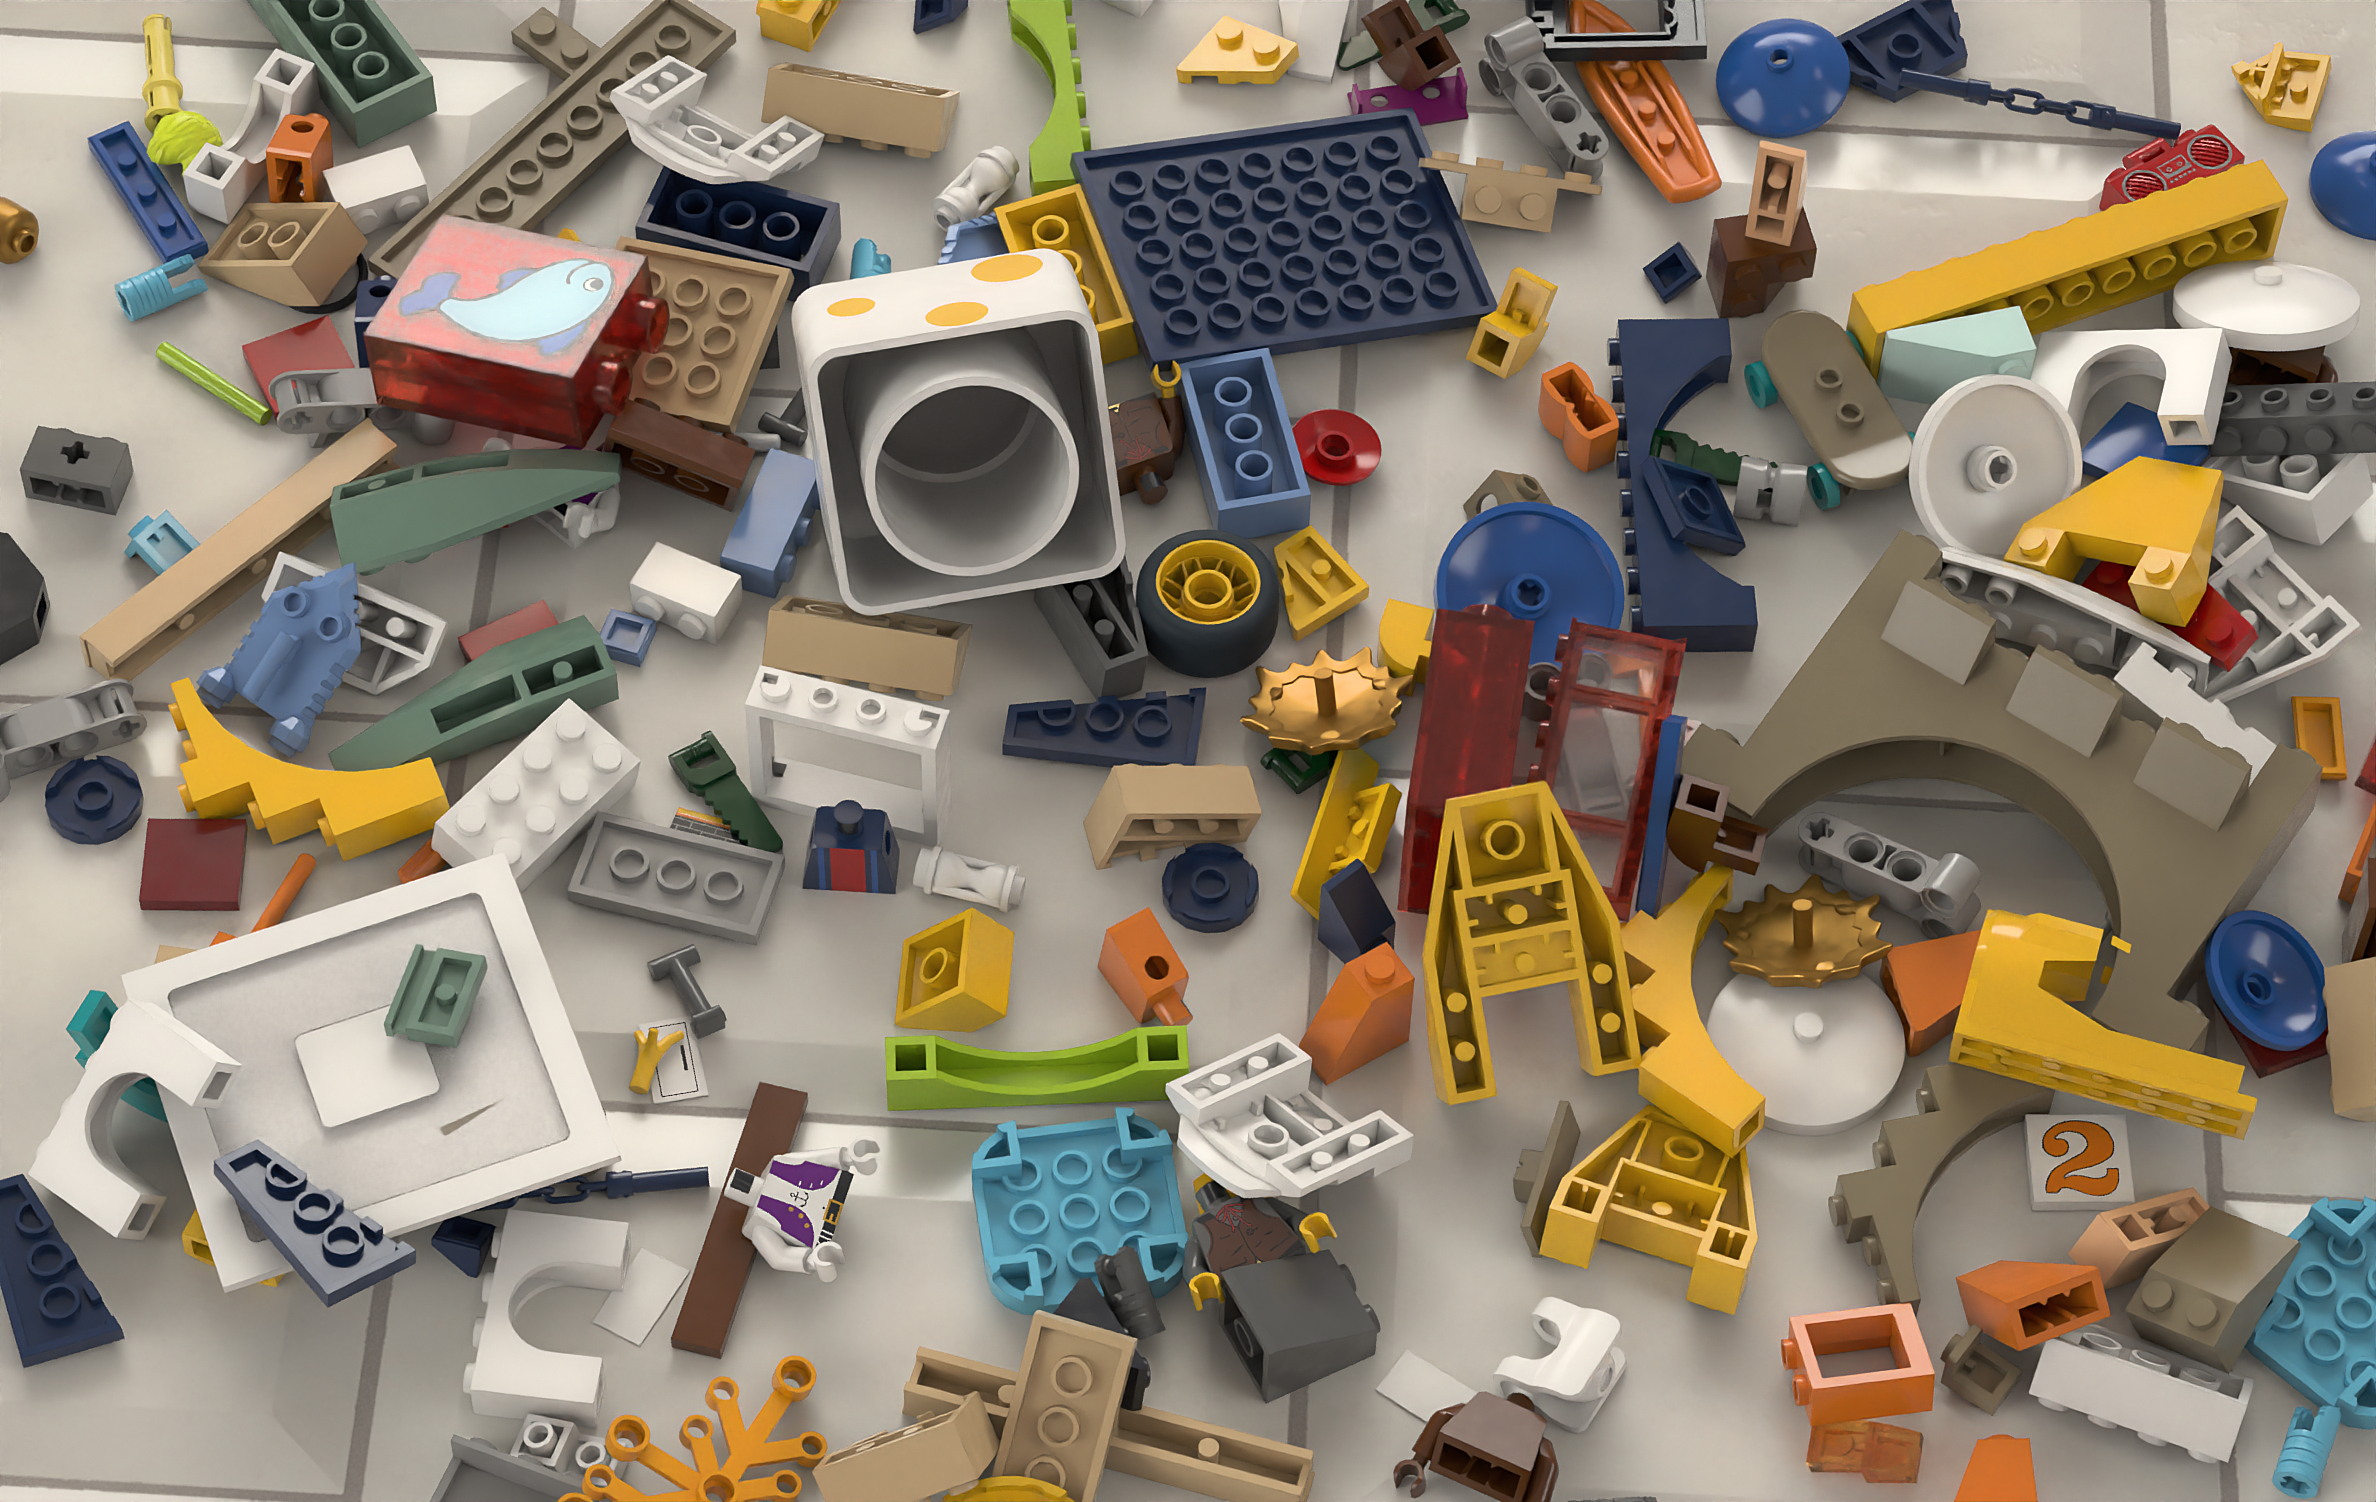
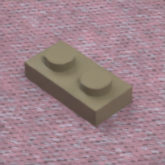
M541 7L511 31L512 43L564 81L600 49V47L544 7Z

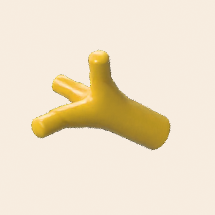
M656 1028L649 1029L648 1038L645 1037L641 1030L634 1032L639 1054L628 1087L631 1091L638 1094L648 1093L659 1061L673 1044L684 1039V1033L681 1030L667 1035L660 1041L657 1040L659 1031Z

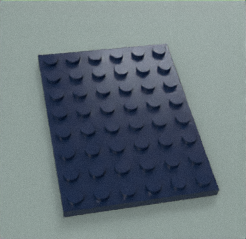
M1413 107L1075 152L1071 155L1070 168L1076 183H1080L1133 319L1132 327L1150 374L1156 364L1159 369L1158 373L1172 371V361L1182 364L1203 358L1269 348L1270 355L1276 356L1478 326L1482 317L1496 311L1498 307L1440 170L1418 167L1419 159L1431 158L1432 151Z

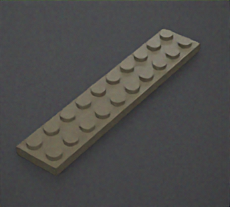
M688 0L652 1L367 259L369 271L378 277L387 275L404 281L407 294L419 290L422 280L430 274L436 272L459 273L462 275V278L452 292V296L458 298L631 139L625 119L609 99L612 90L667 55L704 72L736 43V30ZM429 310L437 316L440 314L436 310Z

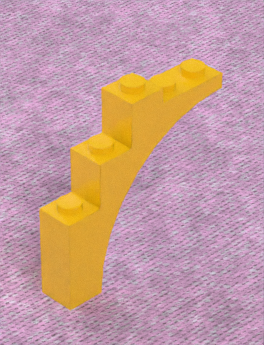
M189 677L170 683L177 701L168 705L178 732L187 729L191 738L182 742L188 761L179 765L186 783L177 786L186 812L190 813L197 810L200 819H229L250 811L256 829L260 830L266 827L273 845L320 828L326 846L330 847L336 844L341 858L345 862L434 829L435 822L450 809L431 757L393 768L358 772L316 770L282 762L249 747L224 729L202 704Z
M1715 863L1705 873L1696 874L1688 884L1686 892L1674 903L1668 902L1657 914L1656 919L1640 910L1628 923H1620L1628 979L1629 983L1633 985L1630 991L1638 1040L1649 1048L1641 1057L1642 1063L1637 1068L1639 1071L1638 1094L1733 1158L1764 1127L1766 1098L1737 1075L1714 1047L1699 1018L1691 987V975L1696 954L1711 924L1716 919L1714 910L1718 908L1724 910L1732 900L1734 870Z

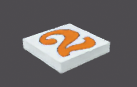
M2025 1114L2023 1127L2032 1211H2109L2135 1203L2125 1114Z

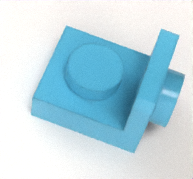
M166 509L155 520L149 515L145 516L129 531L128 535L133 540L124 553L130 559L138 553L158 575H161L199 546L200 543Z

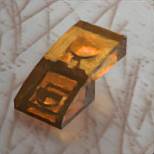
M1866 1420L1816 1425L1811 1428L1806 1463L1811 1472L1862 1473L1867 1483H1917L1924 1437L1921 1432Z

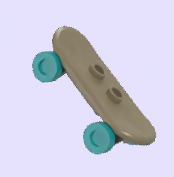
M1801 309L1789 311L1777 317L1768 326L1762 338L1761 360L1745 366V383L1751 399L1759 408L1776 404L1779 392L1807 441L1820 459V463L1808 467L1806 475L1809 492L1817 507L1824 511L1838 506L1840 503L1839 485L1844 484L1843 491L1846 496L1855 494L1858 489L1880 490L1893 487L1903 482L1906 478L1909 479V460L1916 434L1912 431L1907 432L1864 363L1862 349L1854 334L1848 330L1844 331L1830 317L1816 311Z

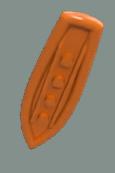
M1570 0L1571 33L1637 32L1623 18L1595 0ZM1661 60L1574 62L1583 85L1607 124L1669 203L1678 204L1699 200L1721 188V178L1699 128L1676 83Z

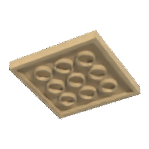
M620 236L609 262L615 274L614 289L606 304L590 318L587 330L575 345L557 390L561 400L617 412L623 398L634 401L636 397L656 403L661 408L660 412L674 418H678L679 415H686L702 422L705 425V430L734 434L795 278L791 269Z

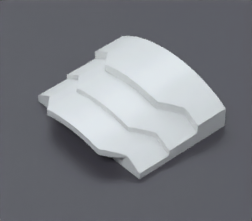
M670 55L665 56L612 90L609 98L625 119L634 145L666 167L687 177L709 184L770 180L777 174L799 171L816 159L825 136L787 115H784L754 136L697 107L696 105L707 74Z
M1280 1033L1166 1084L1165 1092L1180 1115L1177 1146L1210 1178L1243 1198L1280 1195L1301 1197L1325 1185H1339L1356 1176L1375 1177L1411 1160L1414 1135L1381 1110L1350 1123L1308 1090L1312 1057Z

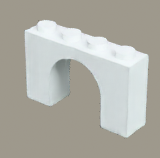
M2223 328L2042 332L2030 380L2047 389L2060 401L2070 415L2079 437L2088 402L2101 387L2115 379L2128 375L2142 374L2157 377L2165 381L2157 416L2167 445H2213L2232 356Z
M127 999L125 1004L113 1015L110 1021V1030L100 1048L88 1059L85 1066V1074L75 1092L63 1103L60 1110V1118L50 1136L39 1145L35 1155L36 1160L28 1175L114 1237L143 1240L166 1201L167 1196L127 1168L115 1151L111 1135V1124L119 1099L134 1083L151 1077L191 1106L218 1109L243 1065L154 1003Z
M507 1209L504 1227L495 1228L492 1240V1258H497L495 1271L486 1272L483 1282L482 1301L483 1303H488L485 1317H477L474 1325L473 1347L478 1348L475 1363L468 1362L464 1373L463 1392L471 1394L474 1414L525 1420L529 1413L574 1422L576 1426L597 1428L606 1383L603 1359L537 1349L519 1337L513 1328V1323L520 1308L531 1297L553 1287L573 1286L623 1292L632 1249L629 1223Z

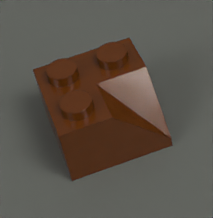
M1803 206L1790 246L1745 236L1748 214L1714 219L1706 279L1719 318H1743L1757 313H1764L1787 282H1796L1813 277L1817 246Z

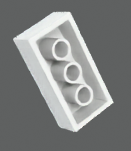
M568 698L435 822L431 848L437 851L453 868L504 852L521 894L592 827L598 811L604 813L609 811L635 786L641 760Z

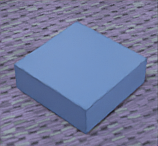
M611 608L600 631V636L610 659L640 667L656 633V620Z

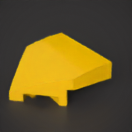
M2278 42L2273 45L2274 48L2271 53L2249 64L2242 60L2231 66L2236 80L2267 124L2312 132L2332 68L2331 55L2292 51L2284 52L2283 44Z

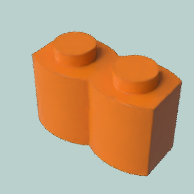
M1567 362L1543 373L1538 405L1539 417L1544 427L1552 435L1562 440L1564 452L1571 463L1581 471L1588 473L1615 461L1619 430L1618 417L1608 402L1594 394L1592 381L1586 372L1578 365Z

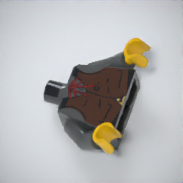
M1214 1180L1202 1186L1195 1195L1205 1213L1197 1216L1191 1222L1193 1236L1188 1239L1184 1247L1183 1279L1191 1291L1195 1309L1200 1311L1203 1310L1202 1302L1208 1298H1216L1218 1305L1225 1302L1220 1284L1221 1272L1230 1268L1306 1254L1303 1241L1307 1243L1312 1253H1316L1320 1250L1317 1242L1319 1238L1330 1236L1335 1239L1337 1234L1327 1215L1322 1212L1309 1215L1274 1197L1243 1198L1237 1195L1231 1198L1226 1188Z

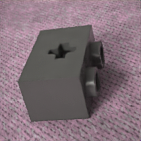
M39 425L19 469L26 498L115 516L134 472L128 443L120 442L111 437L98 438L75 433L66 428L54 429Z

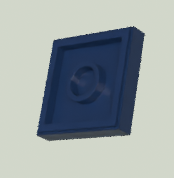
M1649 456L1640 465L1673 539L1736 556L1746 547L1743 536L1713 474L1653 456Z

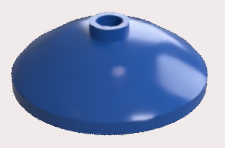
M1773 19L1750 27L1729 44L1718 64L1716 88L1724 111L1741 128L1764 137H1794L1817 129L1837 113L1849 91L1851 79L1850 65L1842 44L1831 32L1820 25L1802 19ZM1781 59L1787 60L1785 63L1779 65L1773 63Z
M2358 131L2335 138L2319 151L2310 170L2309 190L2315 206L2330 223L2348 234L2376 241V131Z
M2255 910L2234 913L2225 918L2216 927L2206 944L2205 970L2212 996L2227 1020L2246 1037L2274 1050H2297L2316 1040L2328 1025L2327 1008L2322 996L2325 977L2324 967L2308 941L2297 930L2280 918Z

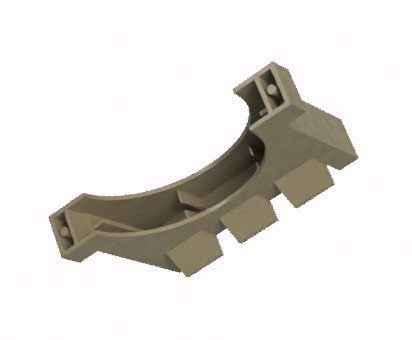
M1901 529L1743 747L1740 746L1738 740L1729 732L1723 729L1713 730L1701 723L1683 748L1678 789L1684 773L1731 788L1724 815L1768 828L1766 839L1782 824L1804 808L1827 796L1851 787L1890 779L1929 778L1958 782L1998 794L2022 806L2048 824L2078 854L2102 894L2110 917L2113 935L2131 944L2130 953L2115 947L2114 969L2103 996L2091 1014V1019L2111 1031L2204 1055L2210 1020L2204 1016V1013L2196 1005L2184 1000V998L2205 969L2207 941L2216 927L2225 918L2234 913L2245 911L2313 812L2323 767L2317 764L2316 760L2306 751L2298 748L2291 749L2279 743L2249 786L2252 765L2247 763L2246 759L2236 750L2229 747L2221 748L2206 740L2202 733L2194 726L2187 723L2178 724L2166 717L2156 732L2154 728L2143 721H2132L2121 715L2124 692L2120 691L2117 685L2109 678L2100 674L2092 675L2076 666L2074 660L2067 654L2058 650L2050 651L2038 644L2029 659L2019 650L2013 648L2007 650L1996 644L1997 620L1992 618L1991 614L1981 605L1973 602L1965 603L1951 595L1949 590L1941 584V578L1938 577V574L1942 570L1943 552L1929 538L1923 535L1914 536Z

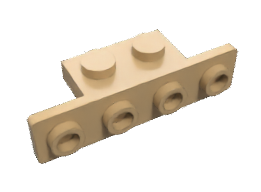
M1437 150L1432 151L1431 158L1419 159L1418 167L1466 174L1459 215L1460 219L1551 233L1557 189L1590 195H1601L1603 186L1591 184L1592 176L1586 174L1565 172L1564 180L1547 177L1548 168L1521 164L1520 173L1503 170L1504 161L1477 157L1476 166L1458 163L1460 154Z

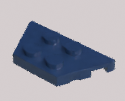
M1909 0L1836 37L1842 44L1848 57L1851 74L1850 83L1893 103L1919 91V89L1898 85L1902 68L1947 77L1966 67L1968 53L1965 41L1960 36L1961 24L1958 12H1954L1952 0Z

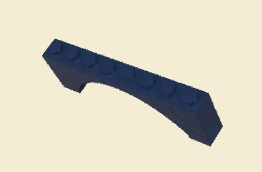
M1728 318L1618 319L1616 337L1608 338L1607 340L1608 366H1616V375H1611L1610 400L1611 403H1619L1620 413H1616L1619 421L1617 441H1622L1623 451H1617L1616 473L1617 479H1625L1626 489H1620L1619 509L1620 517H1628L1629 528H1623V555L1632 556V567L1626 568L1627 595H1635L1636 606H1630L1629 630L1630 634H1638L1639 645H1655L1663 653L1754 651L1758 628L1754 586H1742L1724 576L1700 559L1683 541L1673 539L1640 468V465L1649 457L1655 429L1664 430L1685 405L1716 383H1728L1732 359Z

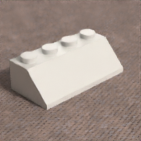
M2091 1323L2045 1341L2029 1394L2039 1397L2038 1402L2050 1409L2067 1411L2068 1408H2072L2088 1414L2087 1418L2099 1426L2115 1429L2118 1425L2138 1431L2137 1436L2148 1443L2166 1446L2170 1442L2187 1448V1453L2197 1460L2216 1463L2219 1459L2228 1463L2255 1379L2232 1371L2227 1374L2174 1351Z

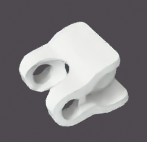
M1546 1297L1539 1302L1532 1313L1533 1325L1541 1338L1555 1346L1556 1349L1550 1355L1534 1360L1515 1355L1506 1357L1494 1372L1493 1380L1496 1388L1505 1398L1512 1393H1522L1532 1400L1535 1406L1534 1412L1562 1429L1579 1433L1589 1427L1626 1368L1625 1353L1619 1348L1614 1347L1622 1332L1621 1325L1616 1317L1605 1312L1581 1308L1558 1298Z

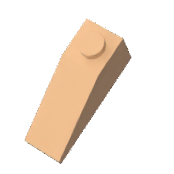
M1763 140L1760 141L1745 236L1785 246L1791 245L1803 206L1807 182V151Z
M2192 1187L2099 1213L2068 1254L2077 1265L2099 1268L2104 1290L2130 1283L2146 1274L2148 1269L2210 1206Z

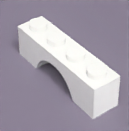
M277 48L273 51L253 78L247 110L233 136L220 147L206 142L183 173L189 209L229 225L267 173L266 150L284 116L289 114L306 116L311 113L321 99L315 63Z

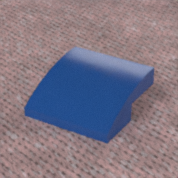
M2127 401L2081 450L2082 473L2100 479L2138 456L2199 466L2210 453L2207 445H2167L2157 413Z

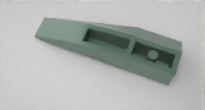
M514 449L470 453L425 461L334 486L330 511L341 567L354 562L356 563L357 574L368 576L380 572L387 565L401 561L406 563L420 562L429 557L431 553L586 494L603 492L621 481L623 463L620 453L574 449Z
M582 615L493 647L328 753L335 771L348 772L393 768L431 757L434 766L535 730L568 698L583 711L618 700L617 673L599 632Z

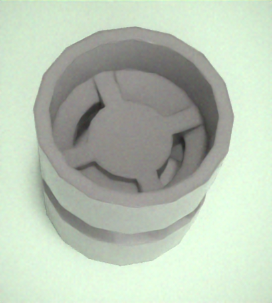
M1743 456L1733 516L1759 520L1764 514H1768L1773 523L1798 526L1808 466L1782 462L1777 468H1772L1769 460ZM1772 488L1773 492L1772 494H1767L1763 490Z

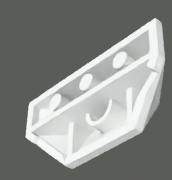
M279 551L262 598L266 603L273 592L292 585L297 587L300 582L306 580L311 582L312 578L320 575L325 577V573L333 570ZM357 580L358 595L354 597V600H358L359 609L355 613L359 614L360 620L356 628H360L361 653L350 670H346L341 678L343 679L342 681L379 696L432 668L449 623L419 606Z

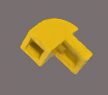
M1521 267L1511 270L1496 311L1481 318L1466 359L1503 379L1519 372L1535 353L1550 323L1545 320L1558 286Z
M1388 598L1379 625L1378 668L1389 666L1390 676L1393 678L1412 674L1414 679L1407 692L1404 693V695L1412 697L1417 682L1427 684L1432 651L1429 686L1436 690H1451L1463 694L1468 680L1471 651L1431 641L1434 620L1433 609Z

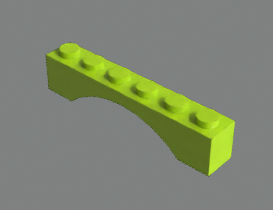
M1007 0L1011 39L1023 47L1041 66L1051 85L1055 99L1051 115L1042 132L1029 146V180L1032 197L1077 184L1070 168L1071 155L1075 152L1091 150L1089 126H1081L1080 119L1086 118L1084 91L1076 92L1075 84L1082 83L1080 58H1071V50H1077L1075 23L1067 24L1066 16H1072V0Z
M1187 1025L1136 1027L1116 1037L1090 1045L1041 1052H1006L981 1049L955 1043L936 1035L885 1037L887 1111L1170 1100L1165 1092L1166 1084L1189 1074Z

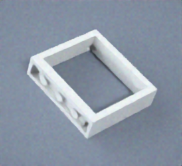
M760 665L745 703L751 794L757 804L814 818L816 808L835 807L843 800H854L863 809H880L887 812L895 838L933 847L939 846L952 810L950 710ZM770 680L777 681L776 685L771 684ZM923 717L938 719L936 728H933V722L925 721ZM773 719L920 754L922 761V791L775 756ZM772 772L783 774V777H775Z

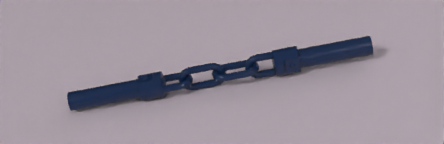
M1906 68L1901 69L1899 86L1963 98L1965 102L1986 106L1988 101L2003 103L2011 111L2030 115H2038L2043 111L2065 115L2069 122L2108 131L2115 128L2176 141L2181 130V123L2117 111L2114 106L2082 100H2071L2068 103L2048 100L2039 92L2021 88H2009L2006 91L1992 89L1991 82L1969 78L1966 81ZM2014 94L2036 98L2037 100L2033 102L2034 108L2012 104L2016 100ZM2075 106L2090 109L2088 119L2073 116L2077 113Z
M708 1166L632 1173V1171L626 1170L622 1172L610 1171L606 1172L605 1181L589 1182L586 1177L578 1175L554 1184L579 1182L581 1184L576 1186V1190L582 1192L581 1194L552 1197L550 1195L555 1193V1188L548 1185L509 1198V1201L497 1202L470 1212L508 1209L516 1205L518 1200L522 1198L542 1197L549 1204H564L584 1201L590 1192L606 1191L608 1199H617L618 1197L628 1198L629 1196H634V1193L709 1187Z

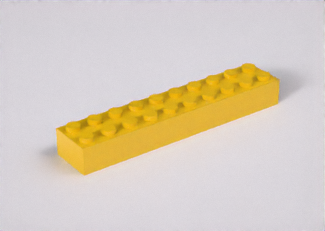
M2263 159L2246 165L2238 164L2219 174L2206 178H2195L2187 184L2173 189L2155 191L2145 198L2130 203L2115 204L2105 211L2084 218L2075 217L2065 224L2044 231H2032L2022 238L2004 244H1992L1982 251L1961 258L1953 257L1942 264L1921 271H1910L1899 278L1878 285H1867L1852 294L1846 330L1851 331L1858 340L1864 356V363L1876 382L1886 331L2020 306L2031 336L2173 290L2178 281L2184 276L2206 266L2233 261L2263 260L2273 257L2289 198Z

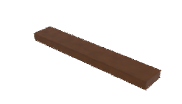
M759 1082L671 1336L672 1348L718 1359L722 1358L758 1252L752 1240L745 1237L742 1233V1227L749 1206L725 1197L724 1191L735 1168L760 1178L774 1155L791 1153L808 1104L807 1092Z

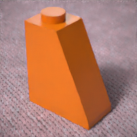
M1981 930L1893 947L1882 958L1879 977L1885 994L1894 1005L1900 1017L1905 1035V1048L1909 1058L1919 1056L1955 1030Z
M1387 942L1344 965L1299 1043V1048L1312 1057L1311 1067L1325 1086L1409 1041L1415 978Z
M2000 1260L1956 1277L1968 1325L1972 1326L1975 1324L1983 1329V1333L2017 1351H2022L2111 1316L2099 1268L2095 1266Z
M1997 1434L1986 1439H1978L1954 1502H2038L2030 1438H2014L2006 1434Z

